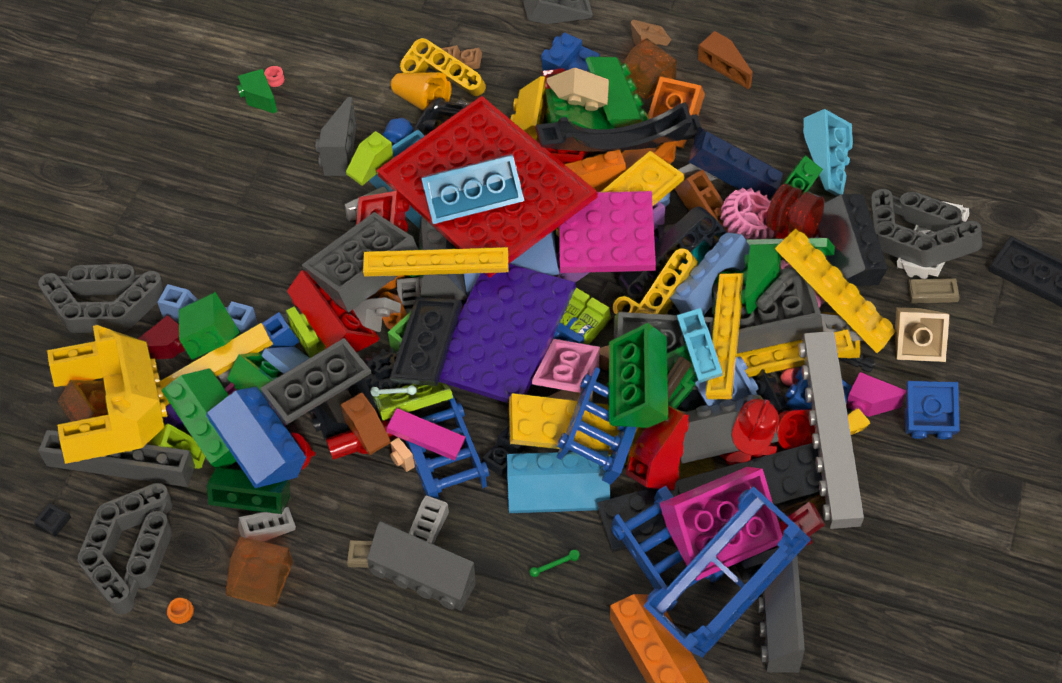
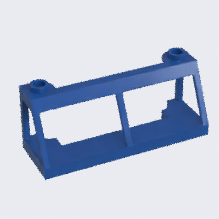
M754 486L750 490H745L739 496V510L669 587L660 590L658 588L654 589L648 595L647 602L644 605L688 651L702 658L811 540ZM766 505L788 527L784 530L783 537L777 544L779 546L778 550L744 584L717 559V555L759 509ZM713 562L742 589L707 627L702 625L697 631L686 636L664 613L703 570Z

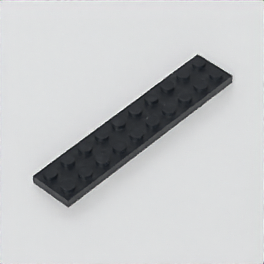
M813 443L747 462L678 480L675 483L674 490L669 491L675 497L745 467L763 469L773 504L775 506L784 505L820 494L819 481H822V474L817 472L816 457H819L818 449H814ZM648 488L597 502V509L612 553L627 549L623 541L617 540L611 530L614 517L619 514L622 520L626 522L654 505V497L659 490L658 488ZM659 513L630 531L638 544L667 527L664 516Z

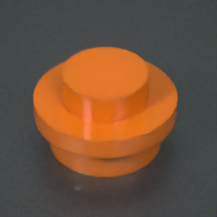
M184 598L172 600L167 608L168 618L176 624H183L189 621L194 613L192 603Z

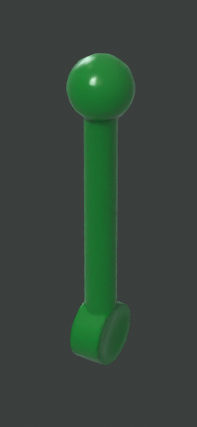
M572 550L568 556L539 568L532 567L529 573L532 577H537L540 572L569 560L577 561L579 559V552Z

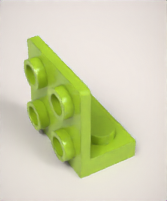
M295 306L286 310L290 327L309 358L325 350L324 343L317 337L303 313L299 314Z

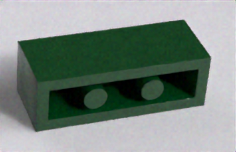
M216 468L207 483L208 505L282 514L290 499V480L254 488L244 471Z

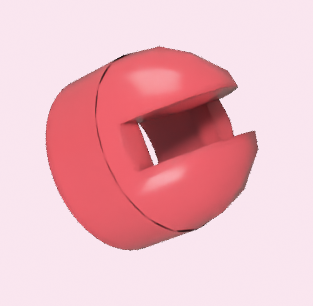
M799 368L784 369L780 376L782 383L790 387L792 384L796 385L798 379L795 378V375Z

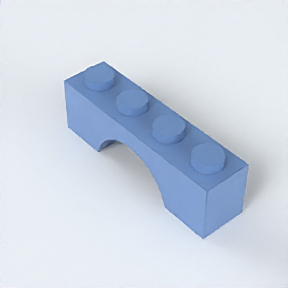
M726 233L721 236L714 248L706 253L705 258L676 288L670 299L681 314L701 308L704 316L713 305L712 286L717 275L724 269L742 271L745 268V255L749 254L750 246L742 234Z
M167 284L157 303L163 319L168 315L175 322L179 323V309L199 299L188 289ZM232 301L228 307H225L240 331L237 336L257 326L258 323L253 307Z

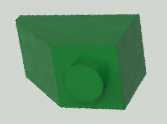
M263 69L238 76L240 85H237V90L240 98H245L247 105L270 113H277L275 99Z

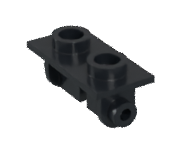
M762 370L754 380L759 388L756 390V393L764 400H769L770 404L777 410L778 415L782 412L790 411L784 396L777 397L782 392L776 382V378Z

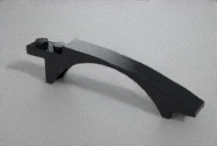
M680 103L654 118L621 128H583L573 124L567 117H561L556 123L536 125L535 128L542 148L573 151H616L619 149L620 151L657 148L660 143L695 139L697 129L701 127L697 114L690 115L686 103Z

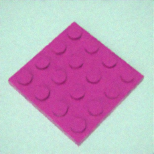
M652 191L597 192L598 198L559 226L560 273L656 271Z

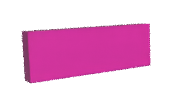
M398 408L386 430L387 433L454 461L465 441V436Z

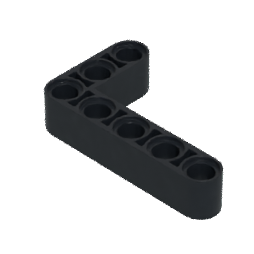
M699 206L693 208L655 243L656 271H624L619 277L620 287L632 299L641 298L649 291L676 250L686 249L691 252L703 240L713 249L719 242L720 237L727 233L726 230L706 209Z

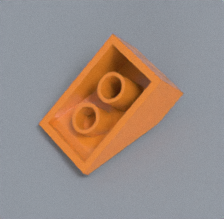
M660 76L649 110V119L667 112L680 103H686L690 115L697 114L698 116L705 96L702 86ZM687 140L675 141L676 147L684 148Z

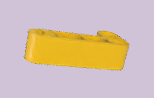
M424 38L414 42L400 63L401 70L404 73H425L428 67L436 72L444 73L448 76L446 79L473 96L481 95L486 89L484 80L476 71ZM428 48L426 53L420 54L422 49ZM440 59H445L443 64L437 65ZM416 65L413 71H408L410 66ZM456 70H462L458 76H453ZM468 79H470L472 82L477 83V84H476V85H474V84L471 85V84L468 82Z
M686 249L676 250L641 303L638 304L628 297H619L613 304L614 313L622 312L623 307L630 304L631 308L628 313L666 315L674 304L670 297L674 294L676 288L687 279L691 271L697 267L696 258ZM683 259L686 260V261L688 260V263H687V264H684V263L681 264V261H682ZM675 269H677L679 272L681 271V274L679 275L675 271ZM671 277H676L675 284L667 286V281ZM663 297L662 303L659 306H654L655 299Z

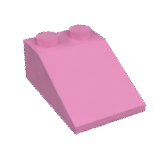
M553 339L532 379V384L581 393L583 388L580 387V383L585 374L590 375L596 367L599 368L600 347Z

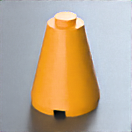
M398 73L391 80L393 93L422 111H425L435 98L440 97L449 102L451 97V82L447 81L446 77L448 76L444 73Z

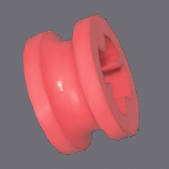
M271 66L264 72L269 86L278 87L283 84L285 79L283 70L280 67Z

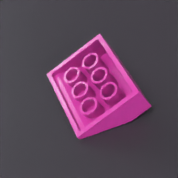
M745 467L660 503L667 529L687 566L739 510L738 498L745 490H750L754 486L772 502L763 469ZM763 505L717 555V559L726 567H729L777 546L783 536L776 514L766 505ZM711 562L695 580L698 581L721 569Z

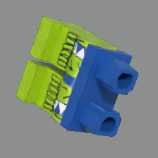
M576 288L552 340L557 339L589 345L611 320L609 307L593 297L590 299L588 294Z

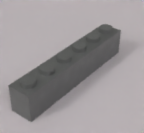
M51 430L46 431L38 450L46 466L183 487L189 486L195 468L190 451L147 444L143 448L65 464L58 431Z

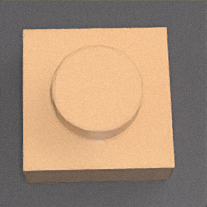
M398 437L390 442L392 448L390 456L397 466L401 465L406 472L414 468L413 454Z

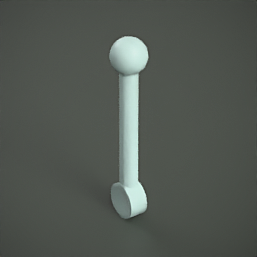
M413 385L408 388L395 389L372 387L370 392L374 397H378L379 394L409 393L414 395L417 392V388Z

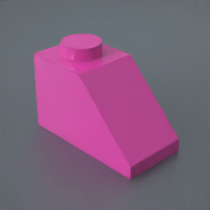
M860 372L849 393L846 408L852 411L859 408L868 417L898 409L903 404L906 390Z

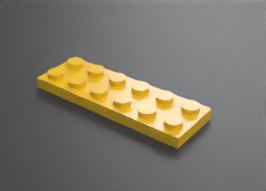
M649 151L601 192L652 191V203L654 206L684 180V174ZM558 227L556 235L560 237V229Z
M797 229L793 230L775 248L776 251L878 353L896 332L893 329L892 323L888 319L883 318L876 311L875 306L859 294V290L855 285L848 283L841 271L826 260L823 252L815 249L809 243V239L804 233L799 232Z
M512 393L509 397L510 444L560 449L557 447L558 440L563 433L566 434L578 401ZM594 403L609 411V405ZM586 410L584 411L581 421L613 437L618 436L620 430L617 429V426H612L604 419ZM637 427L630 449L645 428ZM577 430L574 441L593 451H608V454L611 455L613 450L609 449L610 446Z

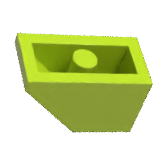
M376 131L359 144L346 170V175L363 186L377 174V169L394 158L392 142Z
M170 424L164 425V428L148 443V445L188 450L194 461L195 468H202L205 455L193 437Z

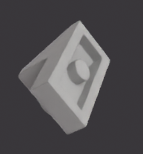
M385 297L367 299L354 308L353 311L364 327L380 332L382 318L389 317L392 313H400L401 303Z

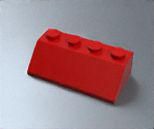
M301 270L287 290L293 304L305 315L317 337L324 343L325 349L345 338L355 352H358L380 339L374 330L362 325L353 309L347 312L336 304L306 271Z

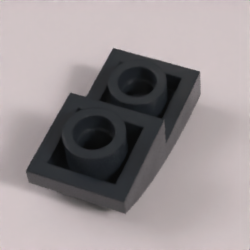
M509 425L497 437V444L482 457V462L486 463L488 469L502 476L507 471V454H521L527 445L510 444Z

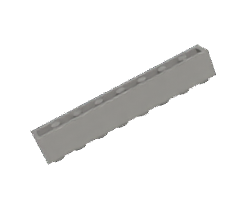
M834 331L804 333L803 342L799 343V356L804 358L805 365H802L803 380L808 381V388H805L806 402H811L812 408L809 411L810 426L814 425L815 434H812L813 448L818 449L819 457H816L817 472L822 474V481H819L820 495L825 496L826 505H823L824 520L829 521L830 529L861 527L864 515Z

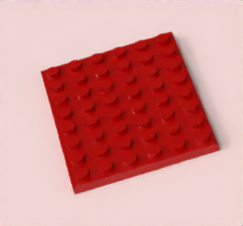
M483 96L376 170L378 176L394 191H398L401 198L457 249L508 247V264L598 198L597 191L547 149L542 148L535 139ZM513 154L524 197L523 202L433 224L421 179L422 176ZM484 273V274H485L486 276H488L489 278H491V277H492L493 275H495L496 273Z

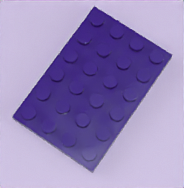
M508 264L509 272L496 273L491 278L484 273H480L459 315L439 382L505 403H509V397L512 393L526 395L576 289L575 282Z

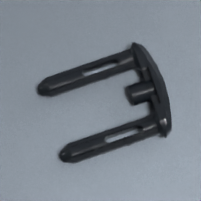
M440 97L435 98L419 118L413 132L419 130L426 136L442 124L441 119L444 115L454 116L468 105L446 102L445 99Z

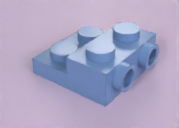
M740 356L736 357L732 399H707L705 395L707 381L699 383L697 378L693 380L706 406L718 405L725 400L736 401L744 399L748 395L758 396L756 390L759 388L752 377L748 378L745 372L748 368Z

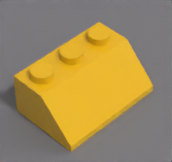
M542 76L520 89L519 97L514 99V111L516 113L511 115V120L539 144L540 141L535 126L543 124L545 115V77Z

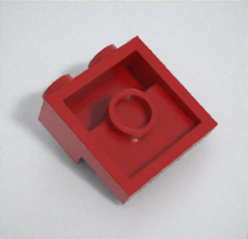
M398 191L359 197L356 225L375 212L407 232L408 224L405 220V212L409 211L410 205L400 197Z

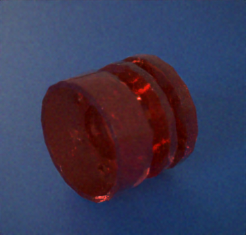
M789 184L781 185L776 191L767 212V228L772 231H778L780 234L787 232L790 234L793 230L797 229L808 238H812L823 216L824 198L811 192H805L802 195L803 192L800 188H793Z

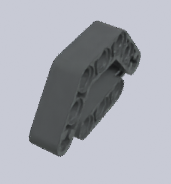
M879 189L872 194L874 229L882 252L927 268L976 252L982 248L981 225L975 221H962L961 210L956 206L913 191L904 193L900 198L893 196L891 191L887 189ZM895 213L901 215L905 221L934 231V233L925 235L896 224Z
M128 264L77 265L68 271V276L58 277L56 274L48 273L43 275L38 282L45 300L66 329L72 333H94L93 326L95 325L116 332H125L133 327L157 304L165 290L158 272L148 271L143 275H136L133 267ZM70 292H75L78 295L120 296L114 302H77Z
M161 483L149 485L100 505L78 554V563L84 574L117 614L130 612L135 605L134 599L138 588H147L153 584L171 539L172 528L166 516L172 509L173 501L168 489ZM143 523L128 560L127 572L123 580L111 566V558L122 531ZM145 570L142 574L137 575L139 571ZM110 578L109 581L102 583L105 579ZM118 592L122 598L115 597V594Z

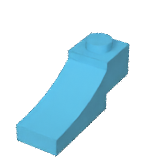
M701 308L677 315L698 382L701 383L723 376Z

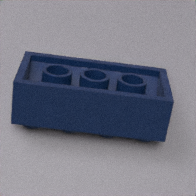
M699 127L697 129L689 163L739 190L742 188L746 191L752 188L754 192L760 190V194L763 196L767 195L768 200L779 191L783 175L781 171L704 128Z

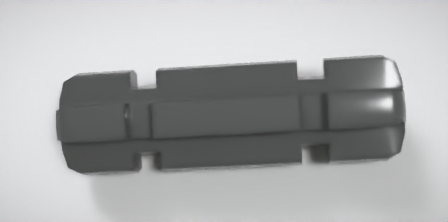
M783 272L763 295L759 297L756 301V306L760 310L765 311L793 282L792 276L787 272Z

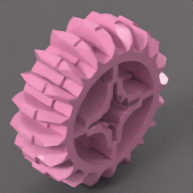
M744 188L739 191L735 190L725 199L721 207L720 219L724 222L723 226L728 227V233L742 234L745 239H772L778 233L782 223L780 221L782 215L770 205L771 201L767 199V195L763 196L760 194V190L754 192L752 188L747 191Z

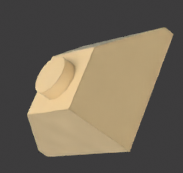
M896 307V359L946 362L949 313L921 308Z

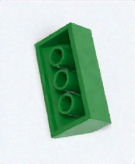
M588 57L585 59L590 73L609 79L608 102L603 108L608 121L614 128L630 126L649 120L648 114L641 107L644 105L639 94L635 92L637 86L634 80L629 77L632 73L626 63L622 64L617 57Z
M649 323L609 342V424L612 426L649 428L668 419L667 337Z
M208 368L180 375L164 387L161 391L209 463L215 468L226 469L236 462V459L206 417L208 411L229 396L214 372Z

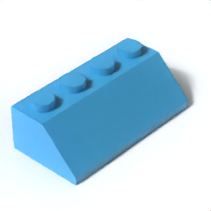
M513 154L422 176L421 178L433 224L524 201Z
M595 451L608 457V451ZM558 452L507 454L509 513L598 510L597 502L610 499V484L602 481L605 470L602 469V466L574 452H567L561 460L556 458Z

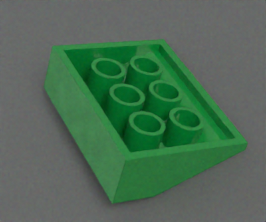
M552 88L545 89V117L547 124L556 123L561 117H567L573 124L583 128L614 129L608 121L603 106L599 107L596 111H589L584 106L571 105L568 101L560 99Z

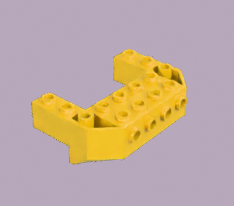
M95 325L93 326L94 342L47 350L54 387L68 386L74 383L103 378L106 391L105 398L109 415L58 424L59 440L65 464L143 448L164 428L162 417H167L155 358L150 359L147 342Z

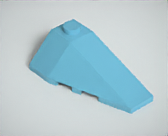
M823 109L803 118V133L813 161L823 169L819 176L825 190L839 196L844 192L847 176L844 169L849 164L850 158L847 154L853 145L852 124Z

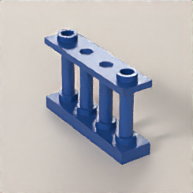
M596 367L590 375L585 374L580 383V387L583 389L566 434L563 433L558 440L557 447L560 449L556 458L561 460L571 450L602 466V469L605 470L602 481L611 485L622 472L637 427L617 426V429L620 430L619 434L613 437L581 421L586 410L609 422V411L588 401L592 391L609 399V388L596 381L600 369ZM577 430L610 446L609 449L613 450L611 456L605 457L574 441Z
M454 396L449 399L450 409L422 417V419L436 424L454 418L457 428L450 431L465 436L464 445L466 447L460 449L455 461L444 456L431 460L430 458L425 459L423 452H426L425 448L405 440L408 449L413 454L414 465L426 496L438 500V493L442 492V489L477 477L482 488L487 487L486 477L489 476L487 465L485 462H480L462 418L465 417L461 403H456ZM470 457L474 468L439 480L438 478L433 479L431 472H434L435 468Z
M667 486L657 491L654 497V505L626 522L618 514L614 517L611 524L614 536L617 540L623 541L653 588H658L659 590L668 588L659 574L684 559L678 550L653 566L646 556L645 552L671 537L667 527L638 544L630 531L659 513L663 515L660 503L673 498ZM720 570L704 578L709 579L711 584L721 579L724 572ZM694 580L690 586L697 583L698 581ZM677 601L669 607V611L675 607Z

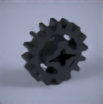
M391 348L389 352L381 349V354L373 352L372 359H365L366 365L371 370V374L364 377L368 387H377L379 389L402 388V383H392L390 380L398 352H394V348Z

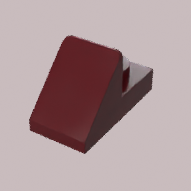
M808 502L788 516L810 539V535L825 526L815 505L811 502ZM784 521L779 522V526L783 536L784 530L788 527V525ZM811 539L807 545L812 544L813 540Z

